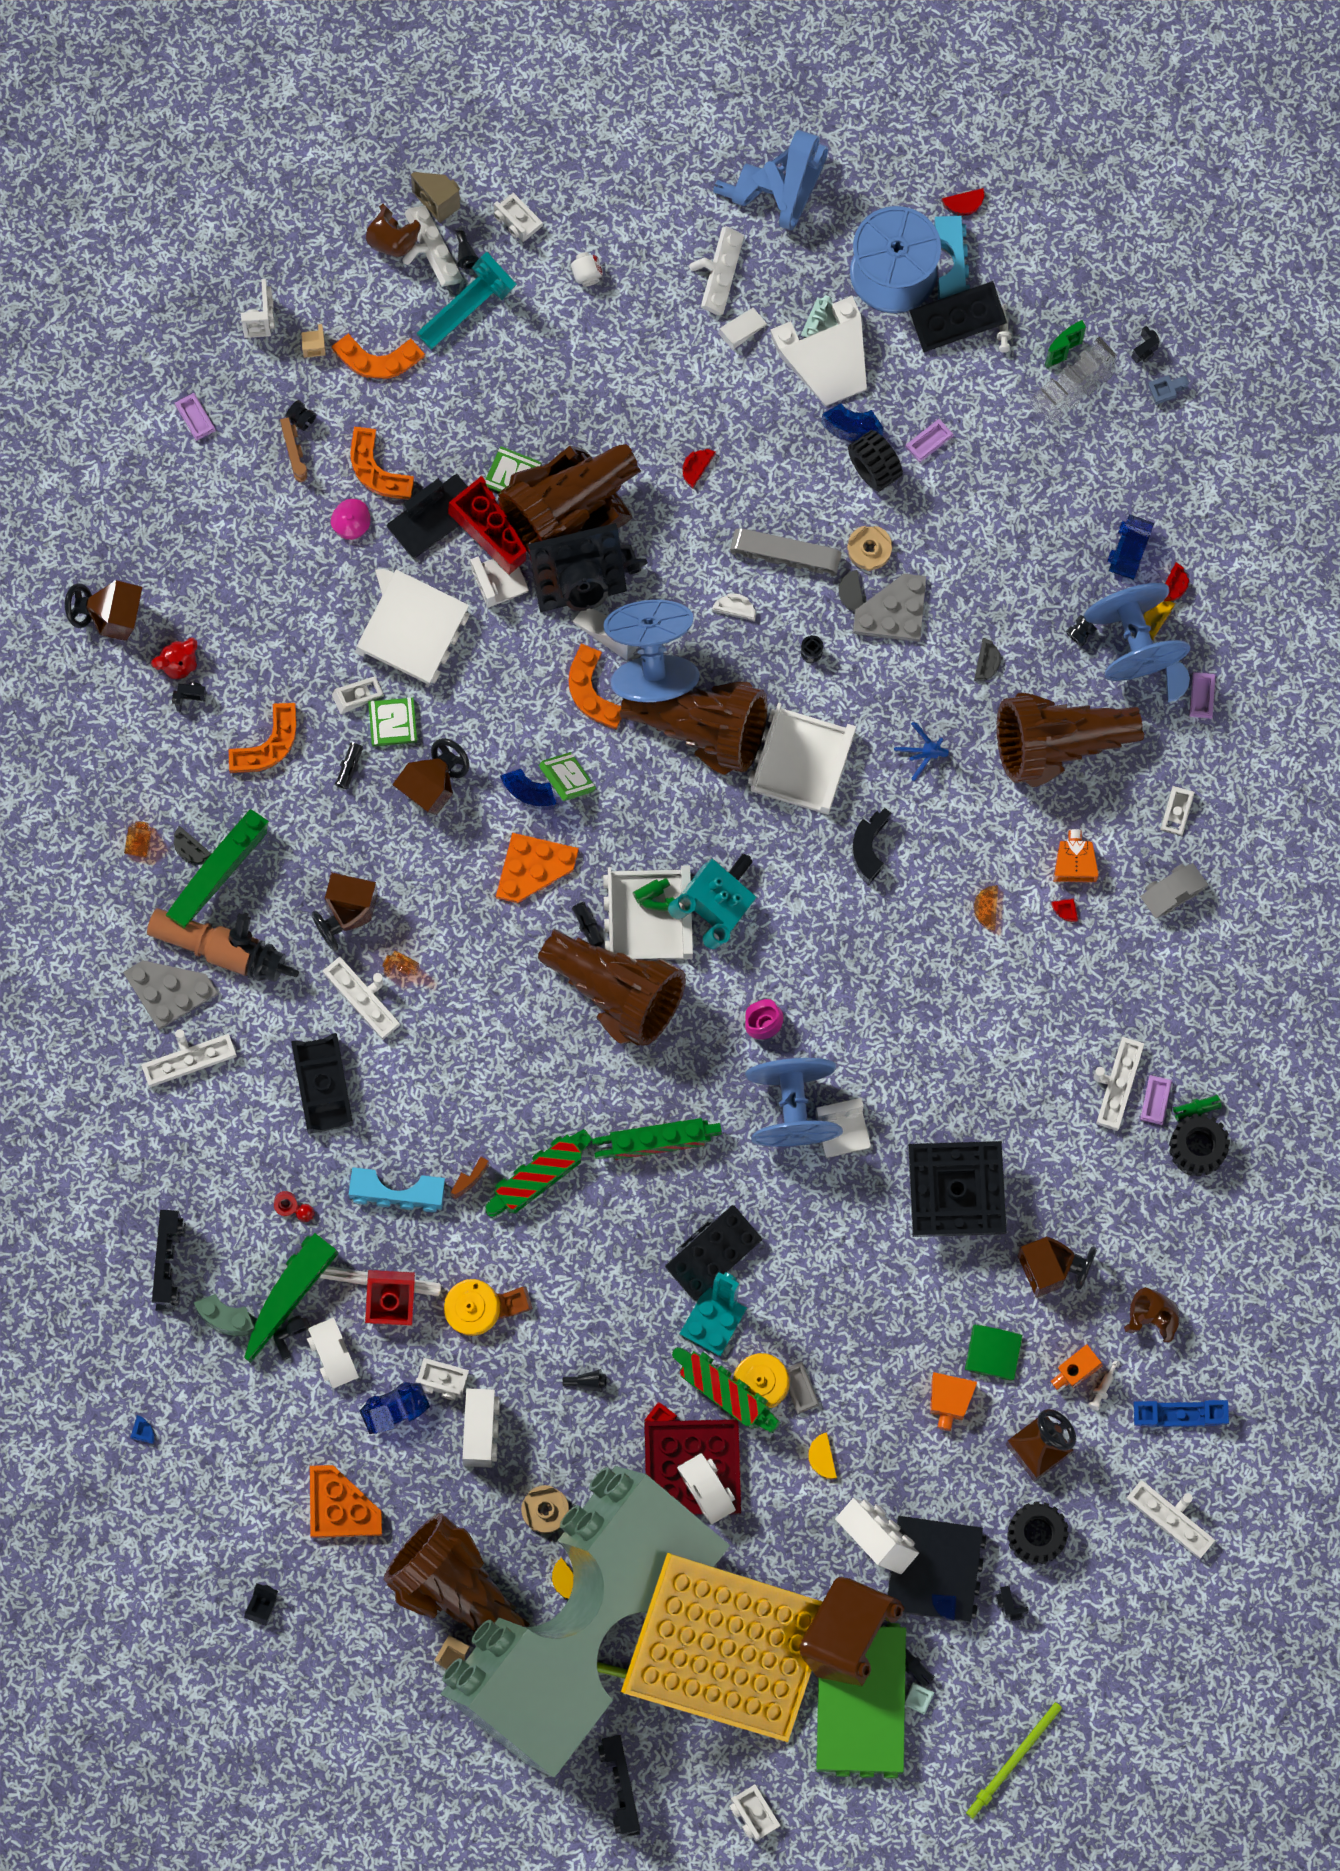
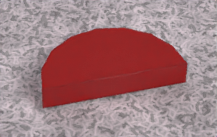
M984 188L941 199V202L945 209L958 216H967L975 213L982 205Z
M710 449L691 452L685 458L682 466L683 478L692 489L712 461L716 451Z
M1175 562L1165 582L1169 586L1170 591L1163 601H1175L1181 598L1187 591L1189 578H1187L1184 572V567Z

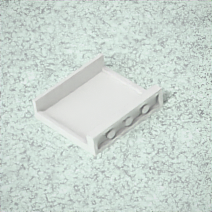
M395 570L356 646L355 653L360 656L367 654L426 683L425 687L428 688L431 682L436 683L441 673L438 671L440 664L445 665L451 653L447 650L450 644H456L460 633L457 632L460 624L465 626L470 616V613L467 612L469 605L399 570Z
M778 703L776 710L772 709L768 719V722H771L770 729H765L761 742L765 743L763 750H758L755 763L758 764L756 771H751L748 783L751 784V791L829 815L855 735L856 726L847 724L846 728L783 709L781 708V703Z
M690 865L681 866V870L611 871V867H608V875H603L604 889L608 888V897H604V911L609 910V919H604L605 933L609 932V941H605V949L615 954L623 953L634 960L692 959V913L683 919H675L669 914V911H654L646 909L642 905L639 906L632 893L655 879L661 881L667 878L670 886L663 889L664 893L652 899V901L666 903L665 899L667 897L676 899L691 881ZM679 903L681 909L685 910L683 904Z

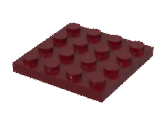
M737 1419L644 1421L645 1474L695 1516L704 1515L677 1469L680 1465L702 1453L706 1460L711 1459L718 1470L715 1472L724 1489L728 1487L735 1498L732 1503L736 1511L729 1515L741 1514L739 1421Z

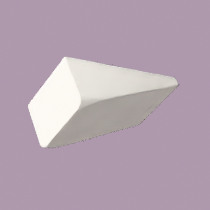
M752 308L721 327L719 335L734 350L766 326L767 323Z
M375 676L336 688L332 694L340 714H344L367 704L368 701H374L384 696ZM372 682L377 691L373 695L370 694L367 685H372Z
M1172 786L1160 830L1183 836L1195 792ZM1168 821L1181 824L1178 827L1179 830L1166 827Z

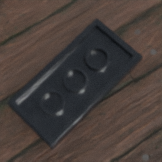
M993 281L909 310L923 353L1007 323Z

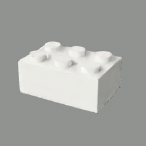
M466 1388L462 1458L465 1467L492 1468V1461L497 1462L498 1448L497 1443H493V1440L498 1438L499 1424L498 1420H495V1415L500 1413L499 1397L495 1396V1390Z
M852 1498L835 1520L877 1565L902 1574L919 1554L913 1547L915 1545L914 1541L907 1535H902L899 1532L900 1526L893 1520H888L885 1517V1510L879 1505L875 1504L873 1506L865 1499L860 1501Z

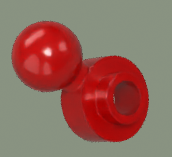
M282 1191L274 1198V1209L279 1215L289 1216L295 1213L301 1222H309L313 1219L315 1213L313 1207L309 1204L298 1205L293 1193ZM287 1199L290 1203L283 1205L281 1201Z

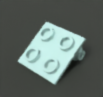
M826 295L823 298L817 297L801 333L802 337L807 338L838 325L832 312L833 303L831 302V297Z

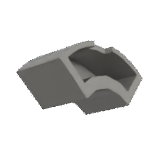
M1194 863L1187 866L1180 864L1172 870L1171 875L1160 882L1153 881L1145 887L1147 891L1140 897L1156 919L1167 915L1181 904L1197 896L1208 886V883Z

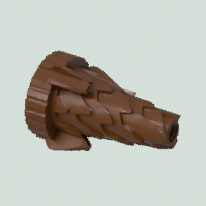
M627 444L618 445L597 455L593 459L588 457L574 467L562 470L552 476H549L551 468L548 464L512 474L509 485L502 489L498 495L499 506L504 511L509 524L514 528L529 553L528 544L580 532L586 520L590 518L589 514L606 504L604 500L618 492L623 483L640 473L641 470L638 467L632 449Z
M732 682L713 686L712 692L693 688V691L665 701L637 702L623 698L620 717L657 728L656 730L664 732L670 738L686 741V745L698 748L694 752L695 757L720 774L726 775L732 770L746 772L756 758L764 734L768 710L767 694L762 689L753 688L750 682Z
M1018 693L1015 697L1005 698L1000 703L996 723L998 750L1005 773L1015 783L1026 782L1031 787H1038L1064 773L1065 768L1062 762L1082 760V756L1095 755L1103 750L1122 748V744L1142 741L1145 734L1142 730L1140 710L1138 707L1121 709L1090 708V705L1067 707V704L1055 705L1054 701L1029 693Z
M557 929L552 930L551 936L545 941L541 951L538 953V960L568 978L569 984L575 986L584 996L591 999L596 1006L605 1011L597 1015V1020L600 1021L610 1036L620 1044L632 1042L637 1046H644L655 1041L673 1018L684 993L686 974L683 970L662 959H659V961L634 960L623 953L615 954L610 950L598 946L595 947L581 938L575 940Z
M443 1513L434 1515L411 1536L396 1554L384 1574L383 1580L395 1592V1602L398 1605L417 1614L428 1616L431 1619L437 1616V1610L440 1612L444 1610L455 1621L463 1622L474 1632L485 1621L491 1620L495 1623L498 1618L522 1627H529L530 1625L515 1611L517 1607L506 1599L500 1589L488 1578L489 1574L482 1568L484 1562L468 1531L456 1526Z

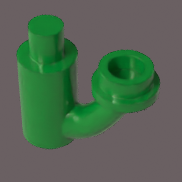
M667 878L661 881L655 879L632 892L639 906L642 905L644 908L654 911H668L670 902L674 900L673 897H667L665 899L666 903L652 901V899L664 893L663 889L670 886Z

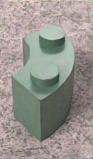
M216 1294L194 1302L198 1314L212 1329L230 1336H247L252 1334L254 1326L246 1307H228L220 1302Z

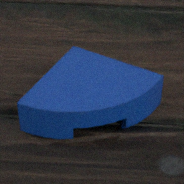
M137 1415L130 1438L154 1445V1433L151 1425L146 1419Z

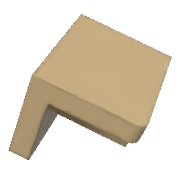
M318 324V331L301 333L304 358L326 356L322 324Z
M448 1635L435 1658V1663L448 1669L455 1660L459 1658L465 1659L470 1646Z

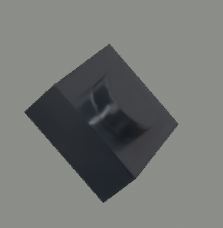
M1147 326L1143 327L1141 332L1145 342L1133 349L1131 358L1136 364L1141 360L1146 362L1154 355L1153 352L1159 346L1160 341L1157 333L1154 330H1150Z
M631 544L620 545L624 573L632 575L642 570L641 567L648 563L647 559L636 558Z
M190 682L189 685L178 683L177 691L174 690L172 695V704H175L176 711L181 712L183 699L206 702L207 692L205 686L196 682Z
M256 1583L244 1618L267 1626L277 1602L278 1591L271 1586Z
M1010 1585L999 1588V1594L995 1595L998 1608H1002L1004 1618L1010 1617V1621L1024 1619V1615L1029 1612L1028 1607L1014 1609Z

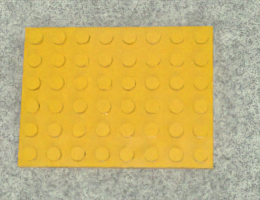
M667 1553L621 1692L788 1742L812 1672L800 1655V1643L823 1601Z

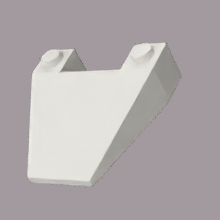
M853 296L832 304V312L838 325L802 340H799L791 321L770 329L771 338L780 358L825 406L867 391L861 314Z

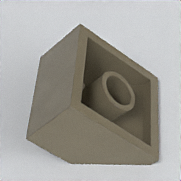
M413 172L411 174L412 192L439 223L460 209V188L453 179L449 180L446 175L421 172Z

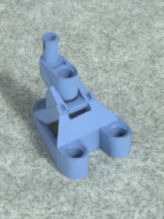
M797 130L789 148L778 157L767 162L763 168L746 163L736 186L717 180L715 184L718 187L714 186L713 193L731 198L733 203L741 206L749 204L762 191L774 195L778 208L781 211L779 218L780 227L793 230L824 167L828 155V146L819 144V136ZM781 163L783 166L778 168L776 165Z

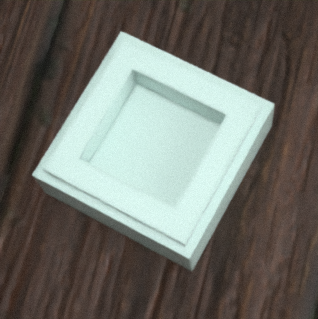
M912 1683L905 1698V1706L925 1715L934 1692Z

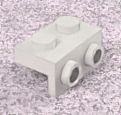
M514 192L501 203L496 201L493 204L495 218L500 223L504 222L509 227L510 234L514 238L518 237L522 242L526 241L543 226V222Z
M423 1358L415 1384L417 1387H420L419 1391L432 1394L435 1391L442 1393V1397L449 1400L461 1399L469 1370Z
M756 1785L731 1798L732 1804L729 1807L736 1818L741 1817L745 1823L742 1828L749 1839L753 1837L755 1841H758L781 1826Z

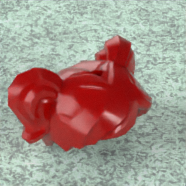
M192 637L185 642L175 641L165 646L160 651L159 656L152 659L151 666L156 670L162 669L172 679L187 677L197 667L195 656L198 646L197 640Z

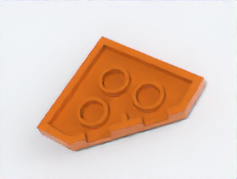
M512 832L496 898L520 903L530 895L573 872L579 848Z
M334 1465L310 1466L311 1538L382 1536V1511Z

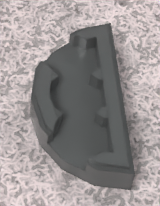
M857 570L849 572L842 578L838 593L842 605L854 613L857 608L863 605Z
M986 638L982 639L974 681H984L991 678L997 673L1001 664L1000 652L993 642Z
M178 826L174 833L173 841L177 854L187 862H205L212 853L181 826Z

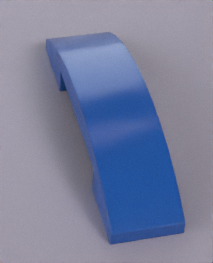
M1228 1400L1175 1403L1134 1401V1426L1203 1427L1229 1424Z

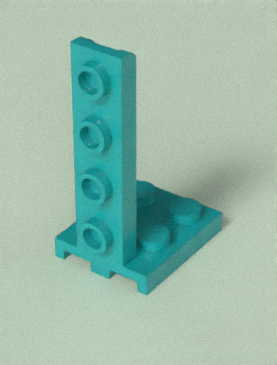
M487 251L472 267L478 277L416 333L430 350L493 293L503 300L517 285Z
M718 1272L714 1279L713 1289L709 1288L700 1296L679 1335L721 1357L747 1310V1307L737 1302L739 1283L736 1282L737 1278L727 1272L724 1275Z

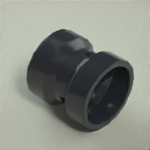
M300 400L295 401L285 415L286 418L289 417L291 422L295 421L297 427L302 431L308 428L305 423L308 421L312 424L317 416L311 409H306L305 404Z
M1080 615L1076 619V625L1070 626L1065 632L1082 647L1087 642L1086 638L1088 635H1093L1097 628L1092 623L1087 622L1084 616Z
M811 635L802 641L800 654L807 663H816L822 657L824 645L819 637Z

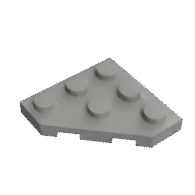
M904 573L857 608L854 613L852 634L919 642L921 638L926 576Z
M144 960L123 972L159 1030L218 995L213 984L204 973Z

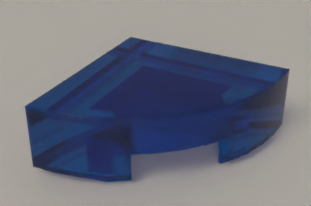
M932 1594V1603L937 1613L947 1620L954 1621L956 1596Z

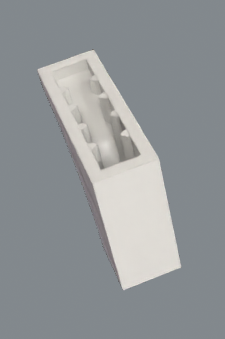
M590 608L586 611H580L573 620V624L628 661L638 647L620 644L607 636L604 630V621L607 615Z

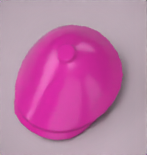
M346 499L341 502L331 516L333 530L338 536L347 540L361 537L368 530L371 521L367 505L358 499Z
M764 999L751 1004L745 1013L746 1032L755 1039L765 1040L774 1037L782 1027L784 1020L783 1012L771 999Z

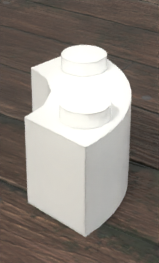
M334 1317L308 1328L311 1337L307 1338L312 1352L317 1350L323 1368H320V1372L325 1382L329 1380L332 1388L359 1378Z
M702 1453L677 1467L685 1485L711 1525L736 1511L732 1503L735 1498L728 1487L724 1489L715 1474L718 1470L711 1459L706 1460Z

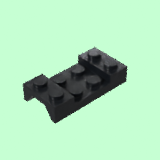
M333 1033L324 1039L308 1042L291 1041L308 1134L354 1126L337 1033Z
M160 1210L152 1292V1303H156V1311L174 1312L175 1306H179L180 1292H178V1287H175L172 1280L173 1268H171L169 1261L174 1259L175 1245L173 1243H180L181 1237L186 1235V1223H184V1218H181L179 1211Z
M621 1735L602 1738V1745L598 1746L600 1762H605L606 1767L616 1765V1767H612L615 1784L620 1783L621 1791H617L620 1808L625 1807V1809L617 1810V1816L613 1817L615 1833H620L621 1839L640 1835L641 1830Z

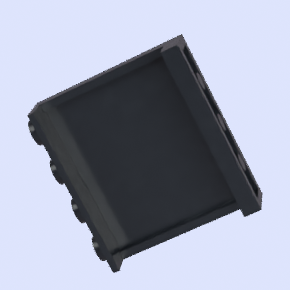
M898 1515L897 1524L901 1528L899 1532L902 1535H907L914 1541L915 1545L913 1547L919 1554L902 1574L890 1570L887 1595L898 1599L905 1608L902 1613L966 1622V1624L970 1625L971 1619H976L978 1605L973 1604L974 1596H979L981 1582L976 1580L977 1572H982L984 1558H979L980 1548L985 1549L987 1535L982 1534L983 1528Z

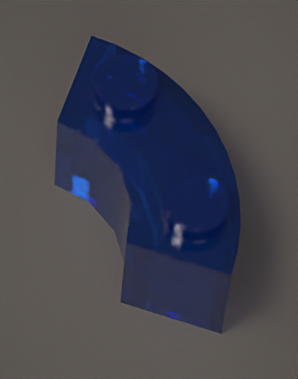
M840 403L822 414L821 424L839 439L854 442L870 430L876 431L883 436L884 427L872 410L864 413L853 412L846 409Z
M1130 514L1126 522H1121L1118 534H1121L1116 550L1111 549L1107 561L1111 563L1109 572L1132 580L1135 579L1154 526L1153 522Z
M522 769L500 775L507 790L522 804L540 810L560 808L551 783L540 784L533 782Z
M404 1382L387 1394L369 1398L359 1411L369 1434H377L396 1429L394 1424L406 1419L409 1422L413 1421L428 1410L430 1405L421 1383Z

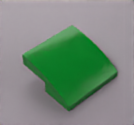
M1083 320L1068 327L1053 341L1048 349L1045 362L1046 368L1067 360L1069 349L1083 343L1086 330Z
M973 1325L965 1370L984 1376L990 1375L1013 1381L1023 1335L1002 1329Z

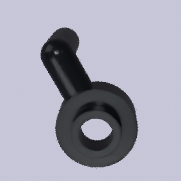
M301 1315L289 1319V1324L285 1329L274 1334L273 1339L283 1361L291 1357L284 1339L308 1330L311 1326L306 1317L301 1318Z

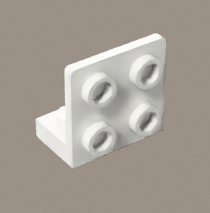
M261 279L263 311L248 310L245 313H241L244 338L271 336V329H275L271 286H267L266 279Z
M479 556L470 559L472 573L487 608L528 593L527 584L519 567L508 575L494 559L481 563Z
M862 1098L816 1108L815 1115L817 1121L833 1122L840 1125L843 1129V1133L840 1136L822 1142L827 1158L871 1147L863 1116L864 1106Z

